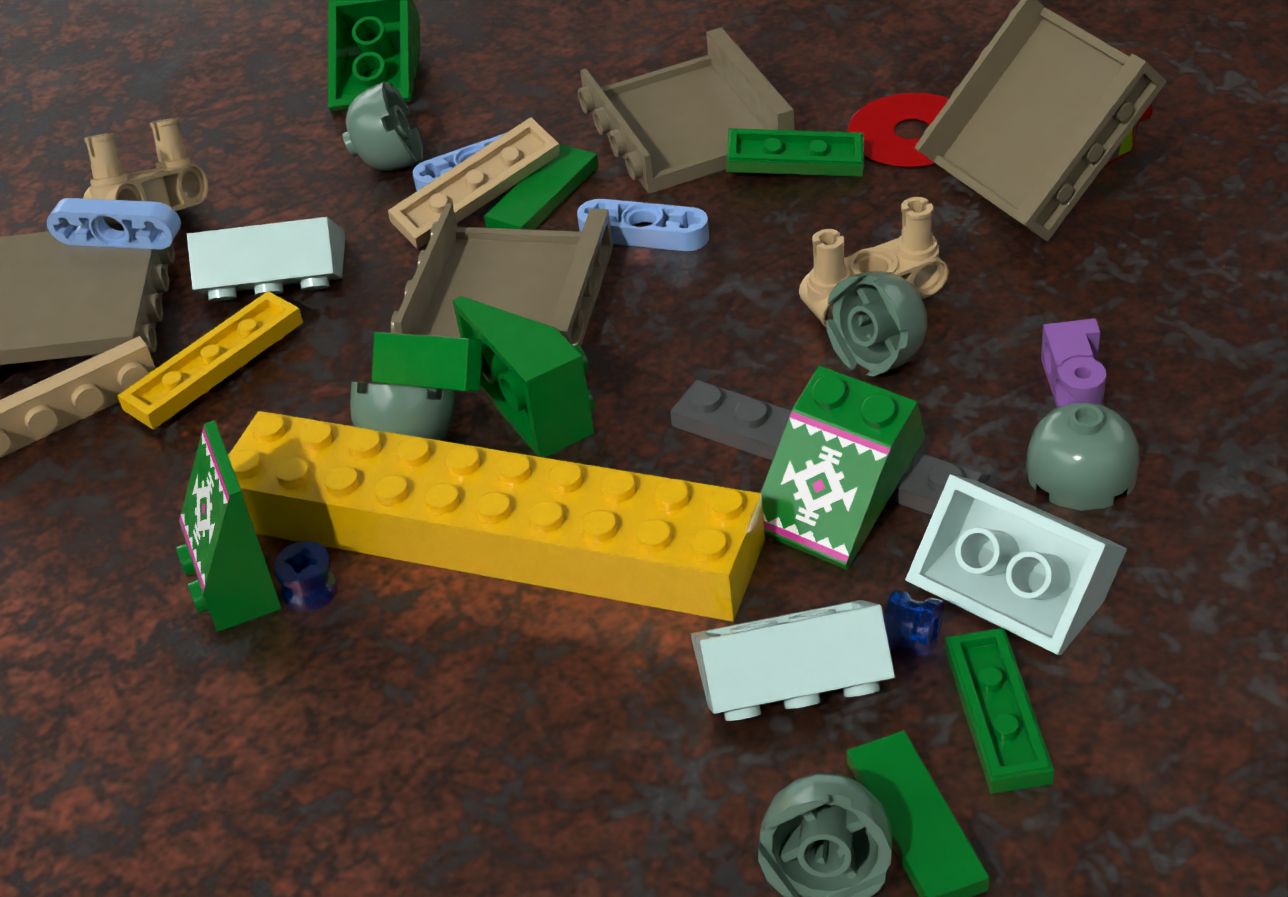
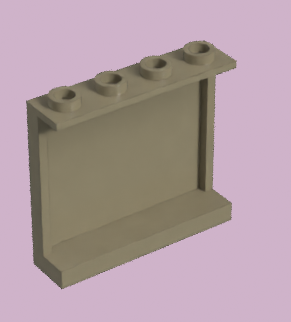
M1020 0L1017 6L1009 13L1008 18L994 38L981 52L978 60L960 85L955 88L950 99L937 117L926 128L924 135L914 148L1048 242L1167 81L1142 58L1133 53L1129 57L1045 8L1038 0Z
M722 27L706 32L708 55L600 88L586 68L580 70L582 88L578 89V98L582 110L585 114L590 113L593 116L599 134H606L616 157L622 156L630 177L633 180L638 179L648 194L725 170L727 166L728 128L795 130L794 109Z
M446 203L438 222L432 224L430 241L426 250H422L419 254L418 268L412 280H408L406 283L404 300L399 311H394L392 315L391 333L460 338L452 300L463 296L554 327L571 344L577 343L581 347L613 250L609 210L590 209L582 232L457 227L453 203Z
M108 224V226L115 230H124L121 224ZM49 231L0 237V369L2 365L101 354L138 336L146 343L150 354L155 352L157 349L156 324L163 319L162 295L163 292H168L169 290L168 266L174 263L175 260L173 241L169 247L156 250L72 246L58 241Z

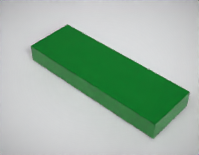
M728 128L726 172L863 177L864 133Z
M560 143L559 156L521 180L484 215L486 228L535 230L599 167L597 154Z
M374 332L372 382L480 392L482 339Z
M998 628L945 637L947 659L990 794L1053 784L1054 769L1005 629Z
M904 730L846 750L847 765L856 781L860 782L882 803L891 826L892 848L919 897H973L989 891V876Z

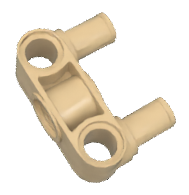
M179 118L150 122L158 162L155 163L156 169L128 174L123 173L114 133L84 138L91 162L93 179H90L91 186L84 193L83 199L161 202L177 211L202 203L207 197L208 180L204 171L191 162V157H186L179 127ZM103 217L107 225L121 224L111 217Z
M911 197L903 201L901 204L902 235L899 238L875 247L861 249L845 258L843 235L840 236V232L834 229H823L812 236L814 268L802 280L799 295L801 300L825 327L826 320L833 318L832 309L834 303L827 304L829 294L838 282L850 276L868 271L892 272L912 283L922 299L937 293L944 286L948 279L949 270L948 266L939 258V245L932 232L933 205L932 203L929 204V200L923 197Z

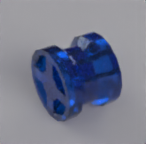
M313 541L296 542L280 551L274 560L273 568L279 583L282 584L281 592L286 604L293 610L301 612L315 611L326 606L337 594L338 583L333 571L330 569L331 560L326 548L320 543Z
M893 590L883 615L889 649L894 650L900 646L912 648L917 656L930 658L940 635L944 612L943 600L928 598L921 602L913 600L908 592Z

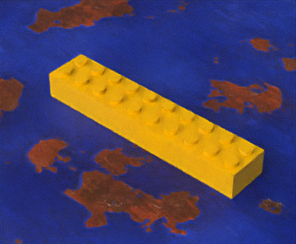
M258 411L228 455L256 534L731 622L735 620L765 542L761 493L397 433L375 431Z

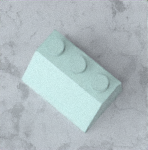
M328 217L187 233L192 289L201 294L208 295L209 301L236 299V291L254 289L257 296H261L267 291L275 295L283 293L284 285L301 284L302 290L325 289L330 287L329 280L342 279L345 233L341 227Z
M950 474L905 580L1057 655H1062L1105 601L1127 548L976 480Z
M857 600L690 633L708 707L714 714L724 712L726 721L758 716L761 714L760 704L780 700L784 701L785 709L818 704L821 702L820 692L843 688L844 697L871 694L880 691L879 681L895 678L881 605L868 601Z

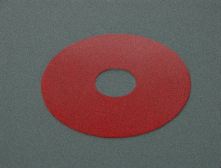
M902 93L886 96L872 101L859 109L851 118L847 132L864 133V156L876 162L901 167L932 165L935 163L914 148L921 137L916 139L902 138L894 132V127L899 122L907 119L922 120L930 125L949 98L928 93Z

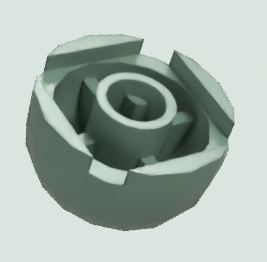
M382 82L360 93L348 107L346 115L347 132L343 133L346 148L353 157L359 155L366 165L379 171L388 172L408 168L423 159V146L417 127L410 129L406 116L410 115L411 112L392 83Z
M883 271L863 272L838 282L829 294L827 304L834 303L832 309L833 318L826 320L827 333L834 351L843 363L852 370L858 363L870 371L866 374L868 376H876L909 362L924 343L928 329L927 310L921 295L912 283L899 275Z
M352 382L350 395L351 420L354 427L442 441L451 427L456 390H442V399H437L438 388L368 383L366 393V382Z
M1088 402L1070 403L1051 410L1034 428L1026 459L1029 484L1035 490L1038 484L1041 489L1049 493V501L1057 506L1080 511L1104 509L1114 505V497L1122 494L1126 489L1127 495L1134 490L1139 471V446L1133 429L1118 412L1104 405Z
M816 773L798 778L774 796L760 827L758 862L767 882L784 897H800V895L803 897H871L881 889L885 882L886 871L891 864V826L882 803L860 782L841 774Z

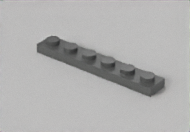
M696 380L672 408L670 413L672 427L773 461L791 410ZM916 452L889 501L933 515L950 474L982 483V473Z

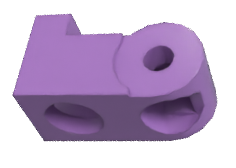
M1096 318L1043 324L1041 361L1057 408L1070 403L1088 402L1099 405L1104 403L1106 369L1098 362L1100 330Z

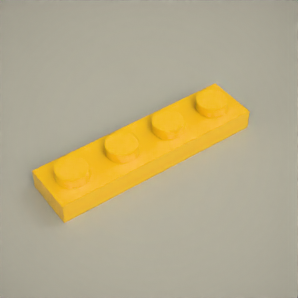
M267 291L117 395L123 411L154 430L301 325L303 320L299 308Z

